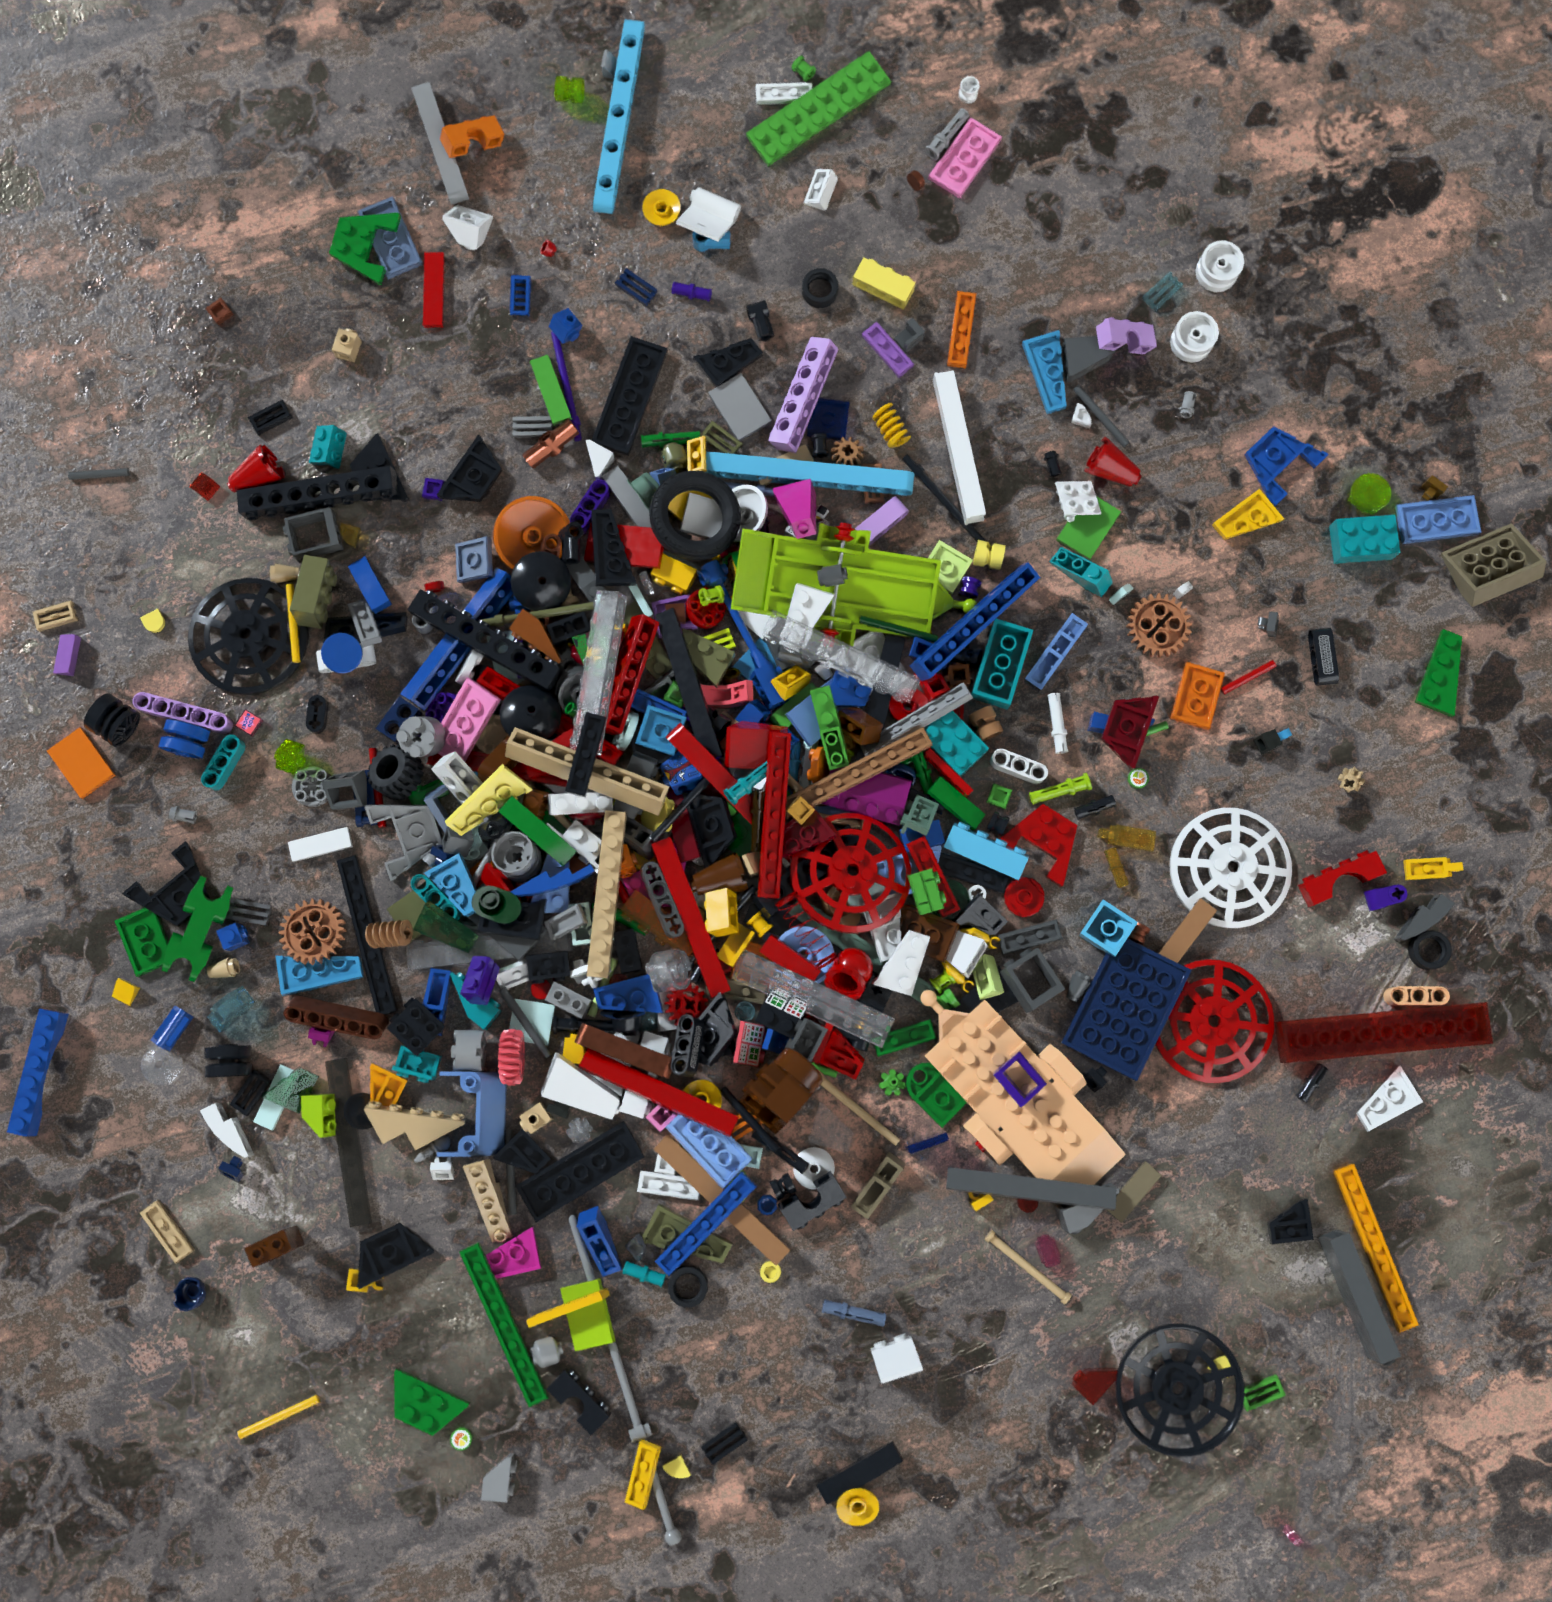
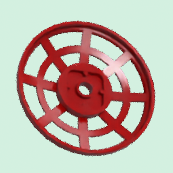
M840 813L823 818L837 835L836 838L831 840L835 843L838 851L832 857L820 854L824 846L831 841L828 840L818 844L814 852L802 850L792 854L790 881L793 892H798L796 896L797 901L803 900L799 903L802 909L817 923L833 931L858 934L883 926L900 911L909 894L910 883L907 875L911 874V866L905 847L890 828L869 816L858 813ZM843 818L864 820L861 830L843 829L839 831L835 829L831 821ZM872 823L887 832L896 842L897 846L888 850L878 838L870 834ZM858 835L857 846H845L840 836ZM867 839L875 843L882 852L872 856L865 850ZM901 853L906 868L905 887L894 882L895 867L892 857ZM799 857L811 860L810 877L812 885L803 890L800 888L797 875ZM887 860L889 868L888 879L877 874V863ZM817 862L828 865V877L820 881L816 872ZM848 866H855L858 874L855 876L850 875L847 871ZM874 883L885 886L882 894L873 901L868 890ZM833 885L836 890L841 892L838 902L830 898L823 888ZM893 890L902 894L894 909L880 919L876 907L886 899L890 891ZM817 892L825 903L835 908L832 920L819 914L808 903L806 897ZM861 894L865 903L863 906L846 905L849 895L856 896ZM868 911L873 922L860 926L839 924L843 912L862 913Z
M1206 959L1194 961L1183 966L1189 969L1207 965L1214 966V978L1200 979L1191 984L1186 981L1168 1017L1170 1019L1171 1031L1177 1044L1167 1051L1159 1036L1155 1046L1162 1058L1183 1076L1204 1083L1229 1082L1252 1071L1266 1055L1274 1033L1272 1004L1261 983L1242 967L1222 960ZM1223 967L1241 973L1253 985L1244 991L1235 983L1223 979ZM1214 984L1213 996L1201 998L1195 988L1202 985ZM1222 985L1233 989L1240 996L1233 1002L1222 998ZM1258 991L1262 995L1267 1007L1269 1025L1257 1023L1256 1009L1250 998ZM1186 995H1189L1195 1003L1190 1012H1178L1181 1002ZM1244 1003L1247 1004L1250 1011L1251 1022L1239 1020V1014L1236 1009ZM1212 1015H1216L1219 1019V1024L1216 1027H1212L1209 1024L1208 1020ZM1177 1020L1187 1021L1191 1034L1183 1040L1178 1031ZM1238 1029L1250 1030L1246 1042L1240 1048L1234 1040ZM1256 1031L1268 1033L1263 1049L1251 1063L1245 1052L1251 1046ZM1196 1040L1207 1045L1206 1057L1195 1053L1188 1046ZM1227 1043L1233 1051V1054L1229 1056L1214 1058L1216 1046ZM1183 1051L1192 1059L1205 1063L1203 1075L1186 1070L1173 1057ZM1238 1058L1244 1067L1241 1071L1228 1076L1211 1077L1213 1065L1225 1064Z

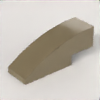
M888 1151L851 1205V1208L868 1219L890 1190L906 1163Z

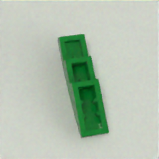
M513 796L498 811L563 867L576 854L577 851Z

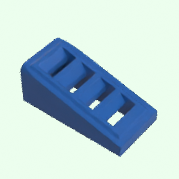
M511 275L510 315L530 316L531 276ZM516 283L526 284V287H516ZM516 291H526V295L515 293ZM515 298L526 299V302H515ZM515 306H525V310L514 309Z

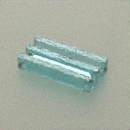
M1171 271L1142 297V300L1155 312L1183 286L1182 282L1179 283L1177 281L1178 278L1176 276H1172L1173 273ZM1167 280L1170 281L1153 298H1151L1150 300L1148 299ZM1174 284L1176 287L1155 305L1154 302Z

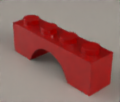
M1368 850L1357 854L1358 858L1353 861L1348 858L1339 862L1340 867L1333 869L1330 866L1321 870L1322 875L1315 877L1312 874L1303 878L1304 883L1299 884L1298 887L1307 906L1311 907L1332 898L1333 885L1341 875L1353 876L1364 883L1386 874L1387 871L1377 851L1371 853Z

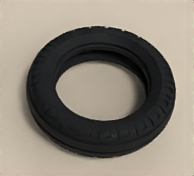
M684 471L669 477L658 487L650 504V524L654 535L666 550L683 559L699 561L716 557L730 547L739 532L741 511L734 492L723 480L707 472ZM686 491H699L709 495L717 502L721 509V529L713 537L706 540L695 541L684 538L674 530L668 518V506L672 499Z

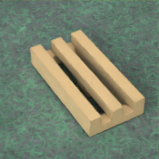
M67 601L32 611L36 629L40 632L78 621L75 615L76 610L73 607L74 602ZM66 608L69 609V610L64 611V612L55 613V614H52V615H50V616H46V617H43V618H39V616H41V615H45V614L52 613V612L59 611V610L66 609Z

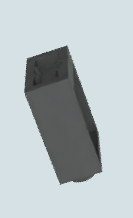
M331 507L284 518L285 526H283L285 536L289 538L290 543L287 544L288 552L297 561L303 560L304 555L316 557L344 549L336 515ZM325 520L331 543L300 551L295 528Z
M1028 948L1019 954L1021 958L1017 961L1013 958L1003 964L1005 969L1000 971V974L1026 1014L1065 990L1039 948L1033 951ZM1030 958H1033L1051 986L1050 989L1033 1000L1013 971V969Z

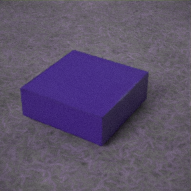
M425 478L422 497L424 499L443 501V499L437 497V493L445 483V480Z

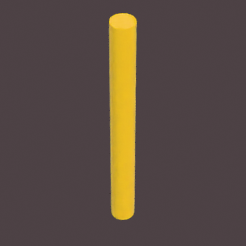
M286 584L292 662L299 663L301 661L298 626L290 611L294 595V584Z
M312 1396L237 1432L238 1437L243 1439L320 1403L319 1396Z

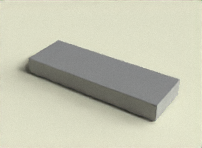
M366 599L347 604L362 647L382 642Z

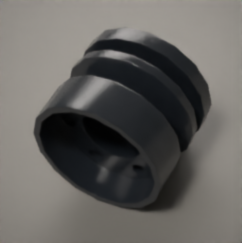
M107 693L100 696L91 705L84 718V727L97 736L101 735L102 739L112 746L118 747L124 744L135 732L140 721V713L127 704L123 705L121 700Z

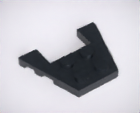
M186 841L171 853L184 870L155 894L150 896L137 881L122 893L125 897L178 927L192 916V914L182 910L190 891L201 876L190 845ZM204 884L203 892L205 896L210 899L207 888Z

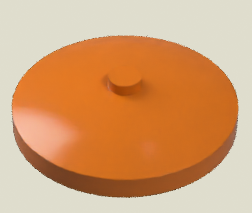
M539 496L518 498L503 508L495 521L493 528L495 550L502 562L513 570L516 563L522 557L541 550L542 541L547 535L556 534L558 536L559 530L570 523L569 518L556 503ZM547 539L546 541L547 547L550 549L556 548L557 543L554 539ZM562 543L559 558L562 557Z

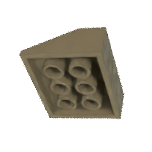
M1512 523L1441 553V557L1460 594L1471 607L1543 578L1547 563Z

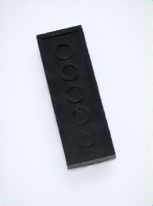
M633 336L630 337L591 441L606 449L629 456L666 358L668 348Z
M625 1121L515 1187L536 1223L643 1159L645 1156Z

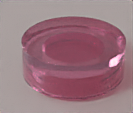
M1289 1524L1282 1529L1286 1537L1296 1547H1299L1304 1542Z

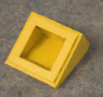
M118 978L112 997L131 1006L140 987L123 978Z

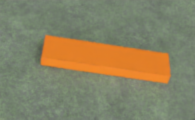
M957 291L947 366L966 369L977 293Z

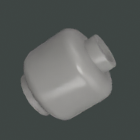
M552 1336L536 1340L533 1347L530 1348L534 1365L538 1364L540 1368L557 1364L560 1361V1355L563 1354L561 1342H556Z

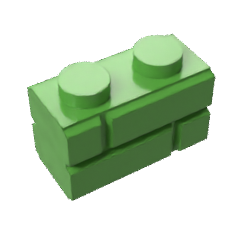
M930 868L907 875L919 915L944 908L943 903H946V898L943 891L939 892L937 884L940 883V878L937 871L933 872V869Z

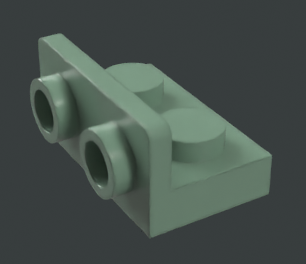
M917 794L914 801L909 800L905 811L908 814L904 813L900 825L903 827L900 833L904 834L908 827L927 835L939 804Z

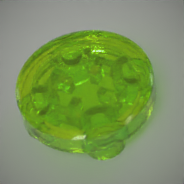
M1367 473L1361 475L1351 486L1349 501L1359 510L1375 514L1389 503L1391 498L1390 485L1385 478L1378 474Z

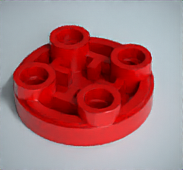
M699 590L694 591L688 597L685 604V611L689 620L697 627L704 629L716 626L723 619L726 610L724 602L709 603L707 606H702L699 599Z

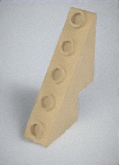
M370 1101L364 1108L382 1144L406 1133L415 1150L466 1123V1118L463 1114L453 1113L450 1116L444 1115V1112L433 1110L429 1113L423 1112L422 1108L412 1107L409 1110L402 1109L401 1105L391 1104L390 1107L381 1106L382 1103Z
M490 1159L463 1166L492 1243L496 1241L504 1242L507 1238L513 1237L500 1184L495 1181Z

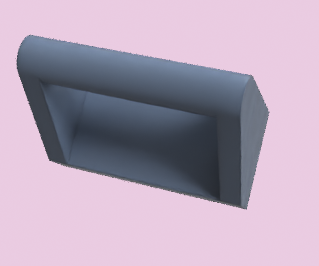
M443 784L426 793L424 802L445 833L447 829L445 820L449 815L437 798L448 790Z

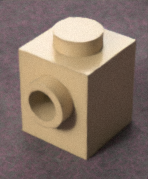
M338 329L332 351L336 358L355 363L362 341L356 331L352 329Z
M539 1102L519 1116L522 1120L519 1124L525 1132L529 1131L530 1134H533L553 1120L551 1114L546 1111L547 1108L543 1102Z

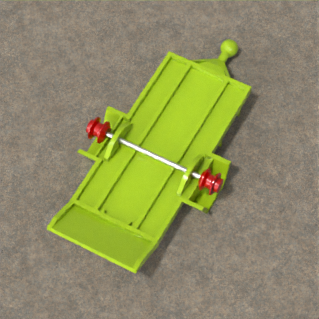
M820 523L817 541L742 529L731 609L787 618L796 583L836 594L806 640L822 642V645L833 647L836 644L853 647L856 629L910 637L859 623L860 615L930 633L932 620L951 608L963 609L965 613H968L977 602L974 599L957 601L950 596L938 580L941 560L869 549L871 531L855 530L852 528V524L840 523V526L835 527ZM837 564H842V567H846L848 579L845 580V584L830 587L820 586L817 570Z

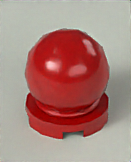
M847 948L841 951L833 961L832 967L826 973L824 983L827 989L834 996L839 994L846 997V1001L859 999L866 988V983L872 977L873 963L870 956L857 948Z

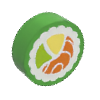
M1136 768L1129 773L1127 780L1132 788L1141 789L1147 785L1149 775L1144 769Z
M466 1427L457 1428L450 1438L452 1447L459 1451L467 1449L472 1443L473 1435Z

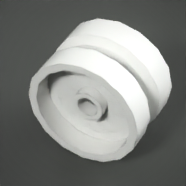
M1216 241L1209 244L1202 253L1195 270L1196 278L1200 285L1212 292H1223L1231 288L1244 266V256L1240 248L1228 241Z
M1189 312L1182 316L1171 334L1170 345L1174 354L1182 361L1190 363L1199 362L1206 358L1218 339L1219 330L1217 323L1213 317L1204 312Z

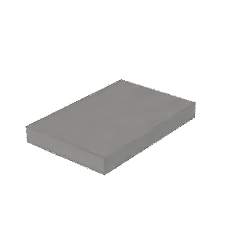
M742 373L708 392L709 397L733 435L739 441L772 423V420Z

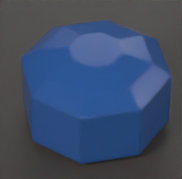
M762 1195L757 1201L758 1210L763 1215H772L777 1209V1200L772 1195Z

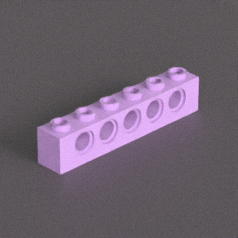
M811 337L805 348L804 355L798 365L797 372L791 382L790 389L784 399L783 406L768 440L777 450L796 453L838 352V348L831 339Z

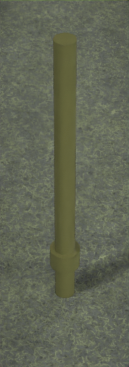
M595 601L529 613L539 619L599 609V603ZM500 614L494 615V618L481 620L490 626L502 627L505 624L513 623L519 614L507 616Z

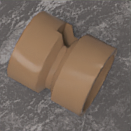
M992 705L979 709L968 716L972 726L977 727L976 734L982 741L989 740L1004 731L1000 721L995 720L997 715Z

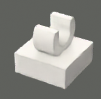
M436 1156L435 1162L430 1164L432 1179L454 1180L455 1172L451 1158L447 1157L446 1162H440V1158Z

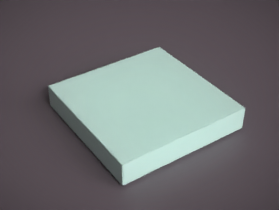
M514 999L545 1045L549 1046L556 1006ZM512 1011L509 1029L521 1030L524 1035V1042L534 1044Z

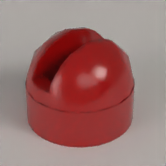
M548 239L544 241L540 249V253L546 257H553L557 251L556 245Z

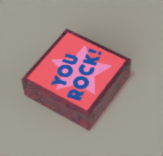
M245 709L234 726L253 737L264 720Z

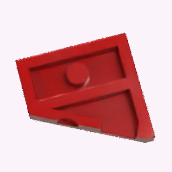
M834 1028L819 1063L856 1080L865 1059L840 1031Z

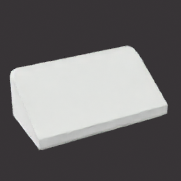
M816 169L804 201L805 205L820 210H827L838 179L832 169Z

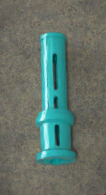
M767 761L745 778H739L737 783L731 788H726L723 791L733 805H736L738 803L737 800L745 794H750L752 788L766 778Z

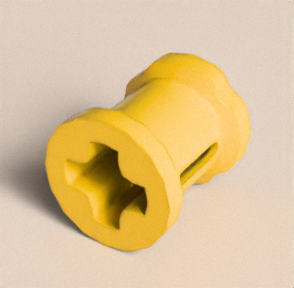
M760 911L746 923L756 930L759 938L763 937L773 927L772 924H768L761 916L762 913Z

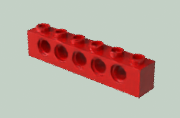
M644 614L632 616L598 713V715L607 718L603 732L609 735L622 734L660 623Z

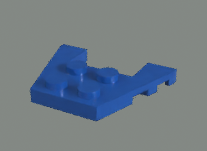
M1273 426L1245 453V457L1265 495L1275 507L1288 493L1274 479L1295 458L1300 455L1315 469L1329 454L1313 448L1308 443L1304 444L1296 440V437Z

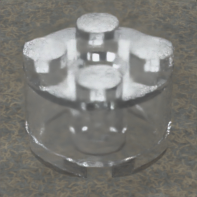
M677 948L656 951L645 965V970L650 976L654 992L684 990L691 982V977L688 978V971H691V963L684 950L680 951Z

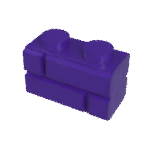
M473 956L460 994L471 1004L488 1005L500 967L490 957Z

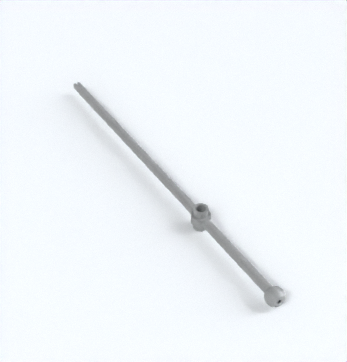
M570 1215L569 1223L587 1281L594 1280L596 1278L584 1240L577 1228L576 1216ZM615 1341L608 1344L634 1427L628 1430L632 1443L639 1442L642 1439L647 1441L646 1438L652 1436L648 1423L644 1425L641 1423ZM656 1470L652 1487L667 1531L664 1536L665 1541L671 1546L681 1541V1533L674 1527Z

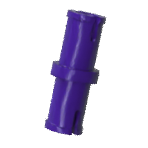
M674 281L672 294L687 296L688 299L692 300L697 298L710 301L712 289L697 287L692 283L687 285Z

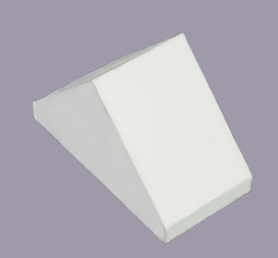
M590 439L586 440L596 480H603L602 476L608 472L615 460L614 453Z

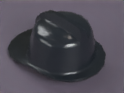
M606 1009L600 1012L601 1016L611 1019L616 1032L625 1036L638 1035L642 1016L646 1014L645 1012Z

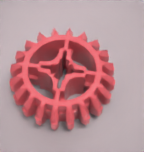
M503 1030L499 1039L498 1051L499 1079L502 1084H521L525 1070L524 1035L521 1030Z

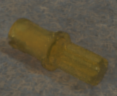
M1117 848L1105 850L1104 853L1110 867L1108 870L1112 872L1117 888L1126 887L1129 883L1123 869L1124 864H1121L1117 853Z

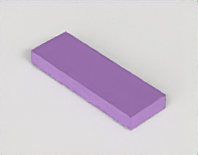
M875 322L862 333V337L898 378L914 367V363L878 322Z

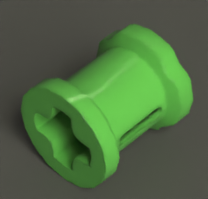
M799 56L792 64L791 70L798 72L803 77V80L808 82L814 76L816 67L810 66L803 56Z

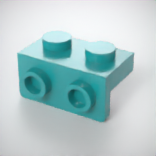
M335 425L317 426L309 463L314 466L329 465L339 469L347 432Z
M401 1046L396 1064L392 1067V1070L397 1071L396 1075L408 1078L409 1075L417 1076V1081L428 1083L429 1080L436 1079L442 1056L422 1051L419 1055H414L406 1046Z

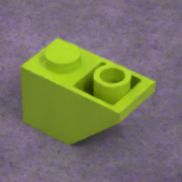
M334 1094L301 1096V1113L305 1122L319 1138L336 1136V1103Z

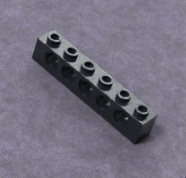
M848 824L846 827L843 828L842 826H840V827H838L836 830L839 831V830H843V829H852V828H851V826ZM858 835L840 836L845 846H857ZM833 840L824 846L820 854L832 857L838 851L833 845ZM802 858L803 860L797 864V875L801 890L812 885L810 874H806L803 871L804 866L810 868L811 860ZM817 862L816 872L818 880L828 874V865ZM790 865L786 868L787 872L781 876V898L757 897L758 890L754 893L756 896L753 902L767 920L795 899L793 898L788 903L780 906L779 910L775 906L779 900L793 892L792 886L787 883V879L790 878Z

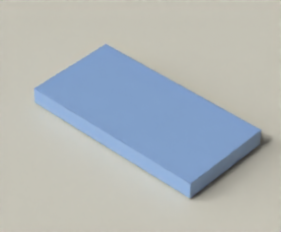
M680 1114L665 1127L722 1189L752 1160L749 1154L732 1136L723 1135Z

